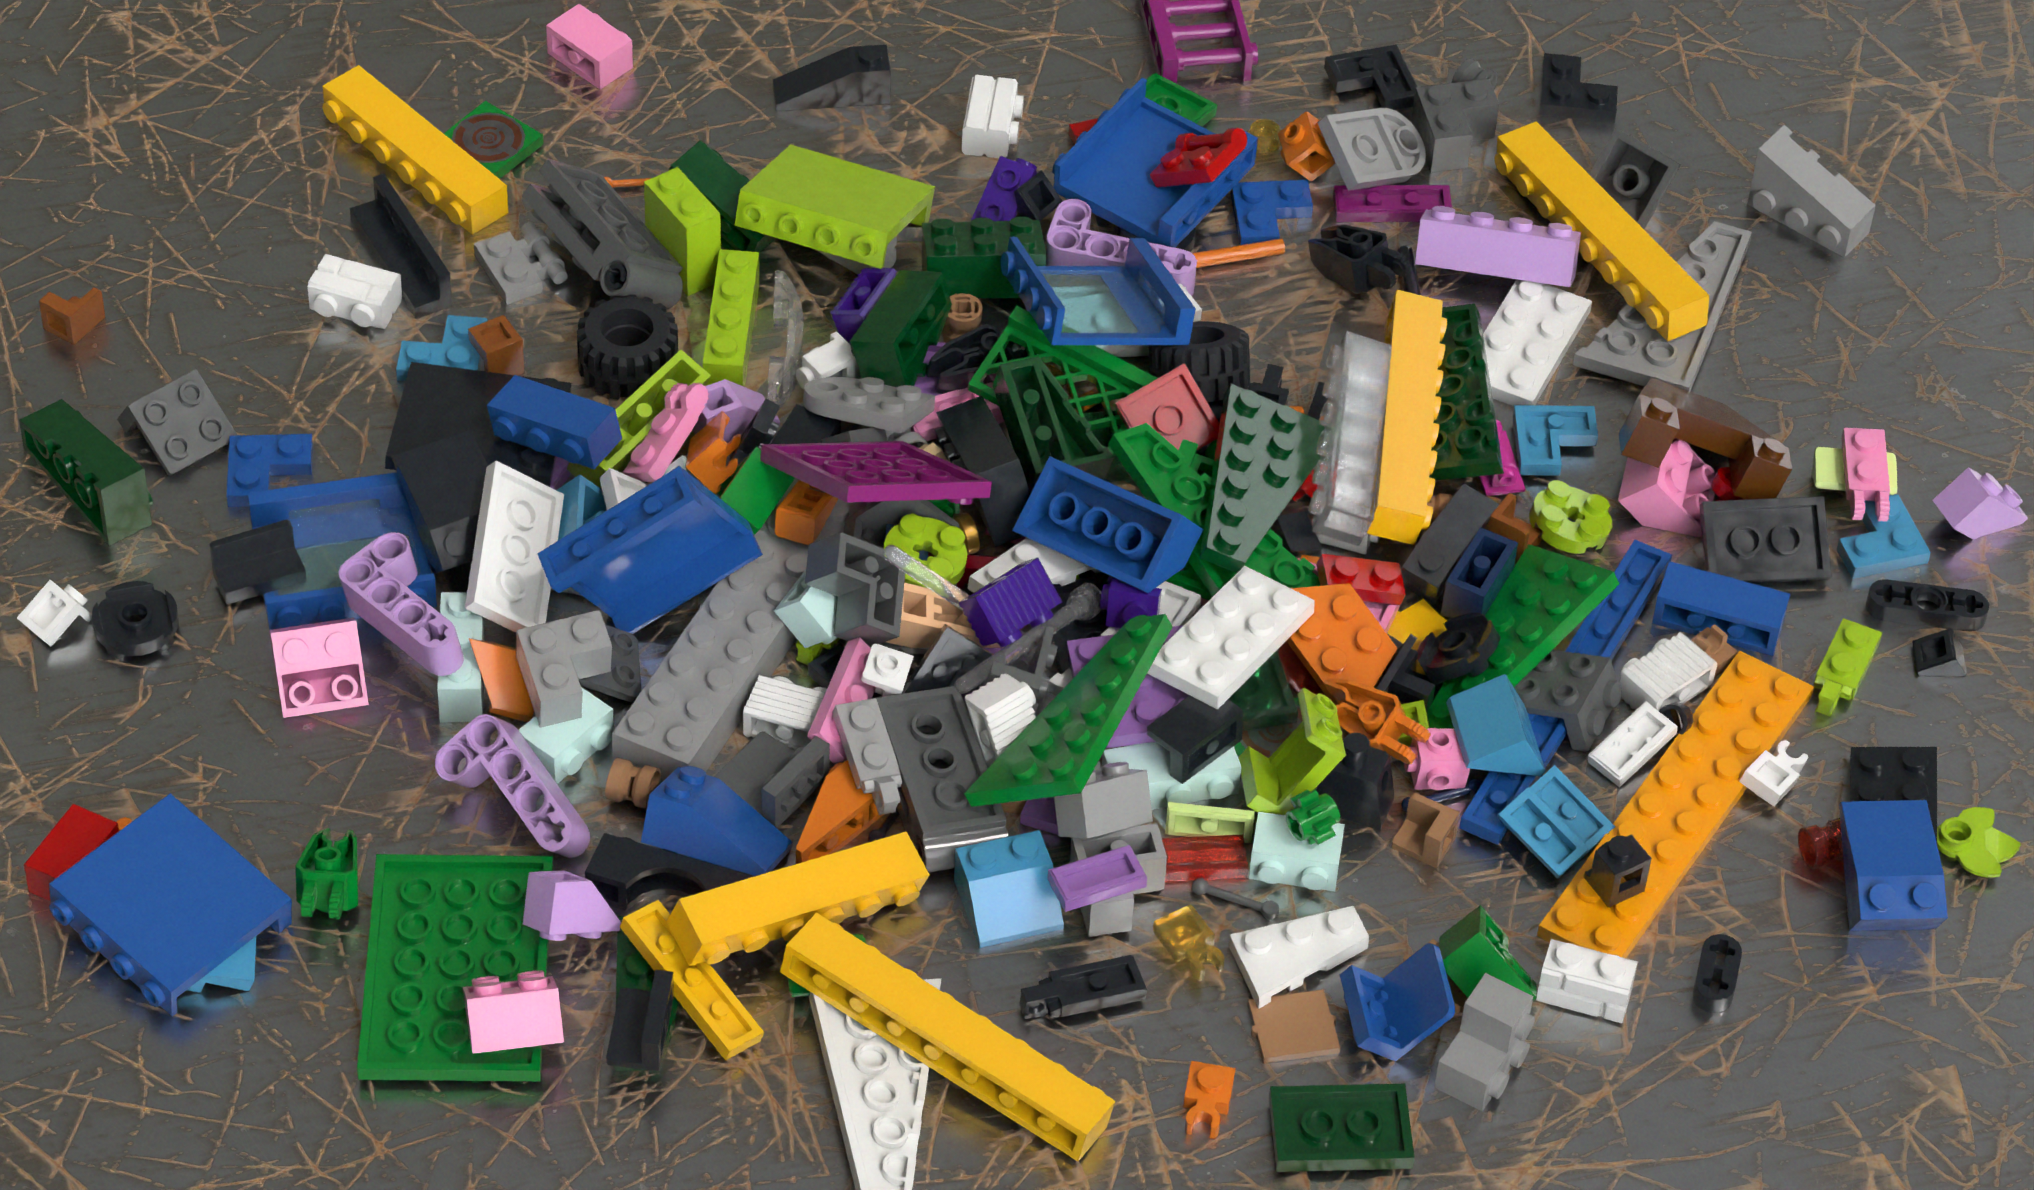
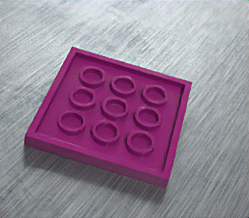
M904 441L763 444L761 449L760 461L846 503L947 499L951 503L968 505L972 504L973 498H990L992 481Z

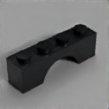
M607 833L603 834L585 870V879L592 881L608 905L626 911L639 901L651 896L676 895L684 898L755 877L672 851L638 843L628 837H617Z

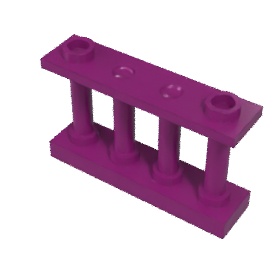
M1139 0L1158 75L1177 84L1178 71H1183L1184 67L1238 63L1243 81H1251L1252 65L1258 64V49L1256 42H1250L1239 0ZM1225 12L1227 20L1225 23L1176 26L1175 23H1169L1171 16ZM1231 37L1234 48L1183 52L1181 48H1176L1175 45H1177V41Z

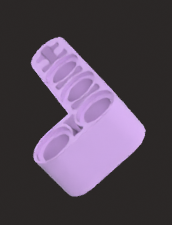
M1079 199L1064 200L1058 205L1047 233L1046 266H1125L1129 238L1090 230V206ZM1148 242L1177 284H1182L1183 287H1186V290L1192 296L1194 294L1197 265L1195 256L1184 249ZM1068 279L1102 286L1099 281L1093 279Z
M396 532L383 534L340 566L338 572L349 607L430 673L439 676L450 675L462 666L464 656L455 626L407 587L416 579L418 573L409 541L405 535Z
M488 714L479 715L437 752L435 769L442 779L466 788H473L482 784L491 776L539 845L544 849L573 858L583 854L588 848L590 832L587 825L513 724ZM497 729V739L490 745L491 734ZM466 758L464 769L458 773L460 761ZM521 762L520 772L513 778L514 766ZM544 794L543 805L536 811L537 799L540 795ZM553 824L564 827V829H562L561 831L559 827L554 826Z

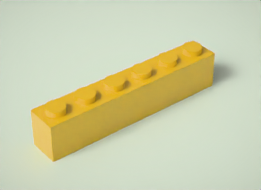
M360 65L322 86L324 98L322 108L327 119L331 123H337L348 132L354 142L365 146L380 163H385L393 169L404 183H410L422 193L427 202L435 204L444 211L454 224L461 225L473 235L509 213L507 185Z
M906 831L681 898L668 917L667 923L689 966L705 961L707 964H715L727 958L731 953L745 949L747 953L763 948L768 942L783 938L785 941H790L816 913L831 922L840 924L845 918L855 915L865 918L875 914L882 907L894 903L897 906L907 905L919 897V891L930 874Z

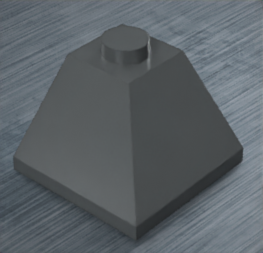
M1615 128L1589 175L1645 229L1681 164L1633 136Z

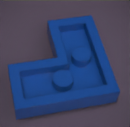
M1308 180L1238 182L1231 189L1230 195L1239 245L1279 239L1277 219L1312 218L1313 203Z
M312 434L229 436L226 495L228 507H249L248 493L270 490L271 476L312 475Z

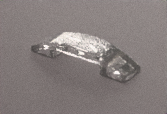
M775 270L773 327H788L786 357H769L768 399L780 405V410L798 382L796 370L802 367L804 317L801 301L792 281L784 271Z

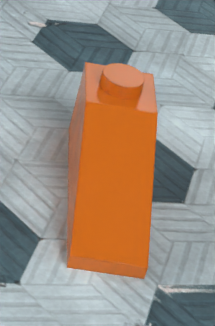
M848 760L835 764L826 775L796 846V864L838 852L883 816L878 814L872 793L864 794L861 788L857 789Z

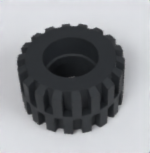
M628 295L625 298L611 296L609 301L602 299L596 302V308L589 307L584 312V318L579 319L577 330L578 368L580 376L584 377V382L588 387H595V392L600 395L607 393L610 394V398L619 400L620 397H630L678 352V327L675 324L673 314L666 312V307L663 304H653V299L644 297L639 299L637 295Z
M1196 321L1193 322L1189 345H1148L1149 373L1160 378L1185 363L1207 402L1223 400L1230 384L1246 390L1250 386L1249 335L1241 328L1220 322Z

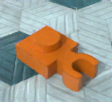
M1191 1061L1183 1108H1189L1185 1123L1187 1135H1192L1196 1123L1205 1122L1211 1127L1210 1138L1216 1139L1220 1129V1114L1228 1115L1236 1068Z

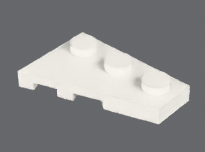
M1354 906L1229 934V948L1258 1009L1270 1003L1271 996L1285 988L1289 991L1303 985L1305 977L1318 970L1327 972L1368 949L1369 935Z

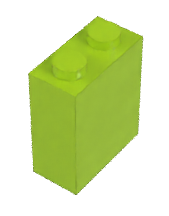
M678 167L644 181L645 225L682 266V270L679 272L683 284L682 291L687 296H690L714 285L719 250L721 249V220L719 211Z

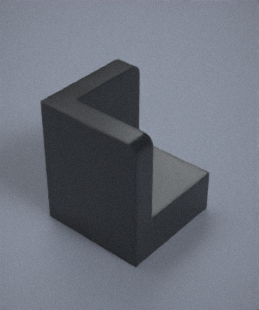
M1411 648L1390 682L1388 693L1396 695L1401 704L1424 700L1427 712L1444 683L1432 684L1427 676L1415 672L1418 651Z

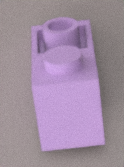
M726 379L707 385L706 389H708L709 399L704 404L705 407L692 431L694 434H697L723 411L730 418V422L725 427L723 438L728 443L732 440L733 436L737 434L742 435L765 398L758 392ZM776 415L773 421L780 426V420Z
M1969 467L1933 499V502L1953 529L1973 540L2023 524L2028 519L2019 507L2023 501L2015 490L2007 484L2002 487L1989 473H1985L1982 476Z
M565 870L529 872L523 925L540 931L539 936L541 938L562 941L566 940V934H575L579 937L595 939L601 938L602 932L620 931V920L592 881Z

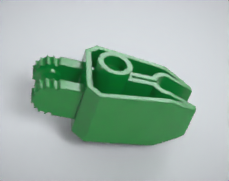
M325 828L312 835L295 865L296 902L301 905V915L303 917H312L315 909H318L322 912H328L329 918L340 919L343 910L348 911L358 906L357 836L353 830H347L343 839L335 841L334 846L333 841H331L330 828Z

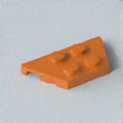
M1351 584L1291 588L1315 600L1314 613L1286 641L1325 695L1335 705L1343 703L1329 694L1324 683L1330 679L1351 680L1376 689L1381 676L1387 671L1394 660L1398 648Z

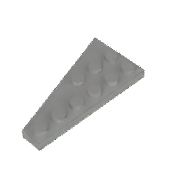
M1714 221L1688 246L1687 252L1676 261L1709 294L1708 323L1706 326L1667 342L1656 329L1649 327L1645 318L1634 307L1627 304L1618 312V318L1609 327H1603L1595 334L1594 341L1588 347H1582L1574 354L1573 366L1646 386L1652 377L1691 391L1750 244L1752 232Z

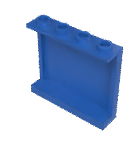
M1141 78L1131 89L1127 88L1124 90L1118 102L1110 110L1102 112L1097 123L1088 132L1084 131L1080 134L1075 145L1066 154L1062 153L1058 156L1052 168V173L1054 174L1053 187L1058 195L1066 199H1079L1086 202L1090 206L1092 213L1139 238H1145L1150 243L1175 248L1255 165L1258 137L1245 131L1247 135L1245 149L1213 182L1156 187L1150 177V173L1161 163L1160 159L1166 153L1175 149L1178 135L1194 133L1196 136L1215 133L1146 98L1147 80Z
M678 466L537 553L550 587L553 590L561 593L571 587L608 614L617 629L634 634L763 555L749 522L681 466Z
M171 793L49 883L51 902L49 908L54 918L64 926L69 924L80 934L81 940L89 950L94 953L99 951L110 961L112 968L122 979L133 981L141 989L143 996L152 1006H161L172 1017L177 1014V997L264 929L270 926L279 934L292 924V899Z

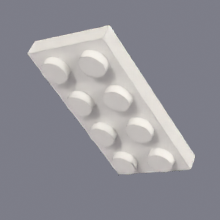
M1516 279L1483 334L1493 399L1512 406L1536 405L1591 311L1592 300L1545 283Z
M498 461L486 467L465 609L514 632L518 629L546 623L551 587L537 553L558 541L564 500L563 493Z
M1244 566L1161 647L1147 674L1219 709L1314 613L1315 600Z

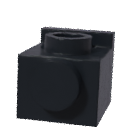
M1632 834L1629 836H1616L1595 851L1592 869L1585 872L1584 878L1605 904L1611 907L1645 891L1652 858ZM1624 877L1626 882L1620 884L1621 878Z

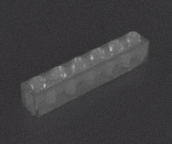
M1346 331L1339 346L1332 345L1326 361V367L1330 368L1331 372L1325 381L1323 396L1328 397V400L1323 406L1319 419V424L1324 426V430L1318 439L1316 454L1321 455V460L1318 461L1312 478V483L1317 484V489L1311 498L1309 513L1314 514L1312 532L1359 546L1374 519L1392 345Z

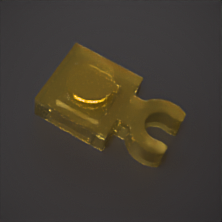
M1191 904L1154 921L1153 933L1176 963L1185 958L1189 959L1190 972L1198 981L1204 979L1205 967L1202 964L1204 962L1213 964L1218 972L1223 971L1225 958L1222 951L1213 946L1215 934Z

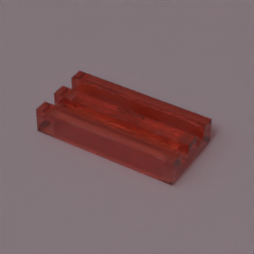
M1244 834L1162 838L1167 855L1165 882L1194 881L1197 878L1205 880L1248 878L1249 866L1248 862H1246L1247 854L1246 848H1244ZM1220 861H1236L1230 863H1211ZM1180 863H1193V864H1190V865H1171V866L1168 865V864H1180Z

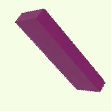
M1334 185L1333 190L1336 222H1420L1426 209L1432 210L1434 206L1452 208L1449 185H1382L1348 191L1346 185Z

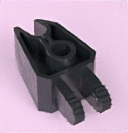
M1342 224L1322 229L1320 231V239L1308 240L1311 261L1321 274L1356 294L1368 292L1375 287L1391 289L1397 282L1395 275L1404 277L1412 270L1411 261L1406 255L1388 248L1386 233Z
M988 324L982 325L947 342L931 357L926 376L939 377L935 388L936 392L944 394L968 388V383L1001 336L997 327ZM1010 340L1004 349L1007 361L1028 357L1026 349L1018 350L1021 346ZM997 373L987 375L982 383H993Z

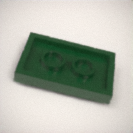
M1405 1083L1270 1086L1269 1104L1277 1172L1413 1169L1415 1156Z

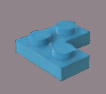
M448 315L442 344L402 341L396 367L397 381H406L411 362L480 371L482 357L469 341L468 329L488 321V318Z
M1514 405L1513 424L1518 467L1521 475L1560 476L1562 466L1560 446L1597 445L1598 429L1594 406Z
M1898 494L1889 496L1890 512L1887 522L1877 520L1875 501H1864L1865 513L1862 521L1869 533L1839 539L1837 552L1852 579L1928 564L1931 552Z

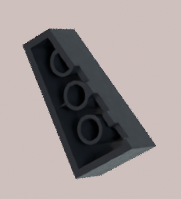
M979 396L936 412L941 427L934 430L943 452L946 453L948 461L992 481L990 498H973V501L995 547L1023 537L1012 530L1030 496V491L1019 458L984 398Z

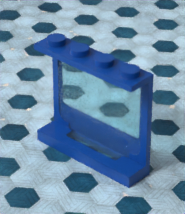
M1009 237L1007 252H1003L1001 257L1002 273L1007 277L1013 286L1014 292L1019 295L1025 304L1026 310L1030 312L1038 328L1042 330L1051 345H1189L1196 308L1145 238H1129L1125 266H1036L1017 237Z
M397 472L248 493L252 529L286 519L290 520L293 527L294 545L306 570L307 581L263 594L269 630L347 618H362L349 607L338 571L340 566L376 538L391 532L401 533L406 536L416 563L418 574L416 579L407 587L433 608L437 607L434 573L431 574L430 565Z

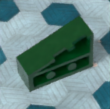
M700 140L671 164L669 170L678 167L719 211L721 247L726 250L760 253L776 239L772 236L735 226L740 189L750 180L738 173L723 160L716 150L711 149Z
M900 270L850 340L851 352L856 358L862 378H879L884 381V385L899 387L903 385L914 386L917 377H925L928 365L923 363L926 353L929 346H937L952 306L943 272Z
M1037 356L1000 364L992 386L1013 450L1019 458L1030 494L1049 456L1100 479L1105 478L1114 456L1107 447H1102L1090 431L1092 426L1085 417L1081 418L1069 403L1068 394L1041 358Z

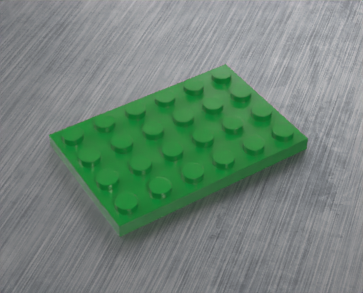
M376 854L357 1063L358 1080L541 1082L543 1045L472 1053L463 987L472 986V979L486 976H499V982L517 981V974L527 971H544V976L547 977L549 940L541 938L539 936L540 931L523 925L529 872L553 871V856Z

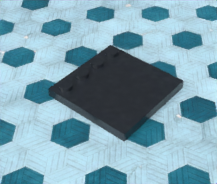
M411 362L386 452L385 469L396 470L391 457L393 455L471 430L488 466L498 461L548 487L551 486L557 457L535 451L532 448L512 441H505L494 435L487 404L514 375ZM520 376L571 393L572 383L562 382L553 378L539 379Z

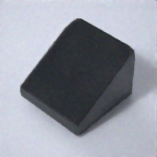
M1042 170L1038 171L1014 191L1020 217H1028L1032 220L1041 221L1063 202Z
M1307 512L1281 514L1270 528L1283 539L1282 546L1297 558L1301 557V554L1308 555L1322 549Z
M1952 628L1912 641L1916 670L1919 676L1962 677L1967 675L1963 647Z

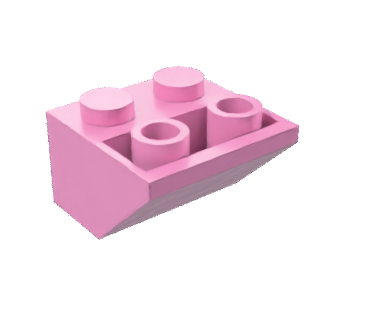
M1675 438L1659 468L1629 457L1627 458L1618 501L1642 526L1702 537L1699 505L1702 502L1714 500L1715 493L1711 488V482L1716 474L1713 468L1705 464L1687 442Z
M354 618L269 630L283 718L369 705L357 622Z
M544 971L518 973L517 981L499 982V976L479 977L472 979V986L463 987L470 1046L473 1054L564 1042L558 987L553 976L545 977Z

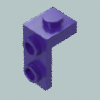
M1000 156L971 221L975 218H989L993 221H1010L1012 218H1015L1018 213V207L1014 191L1037 173V167L1020 158H1016L1013 161Z
M1109 576L1108 584L1103 585L1100 609L1107 610L1106 626L1121 628L1129 619L1136 616L1159 615L1162 589L1155 588L1151 592L1146 593Z

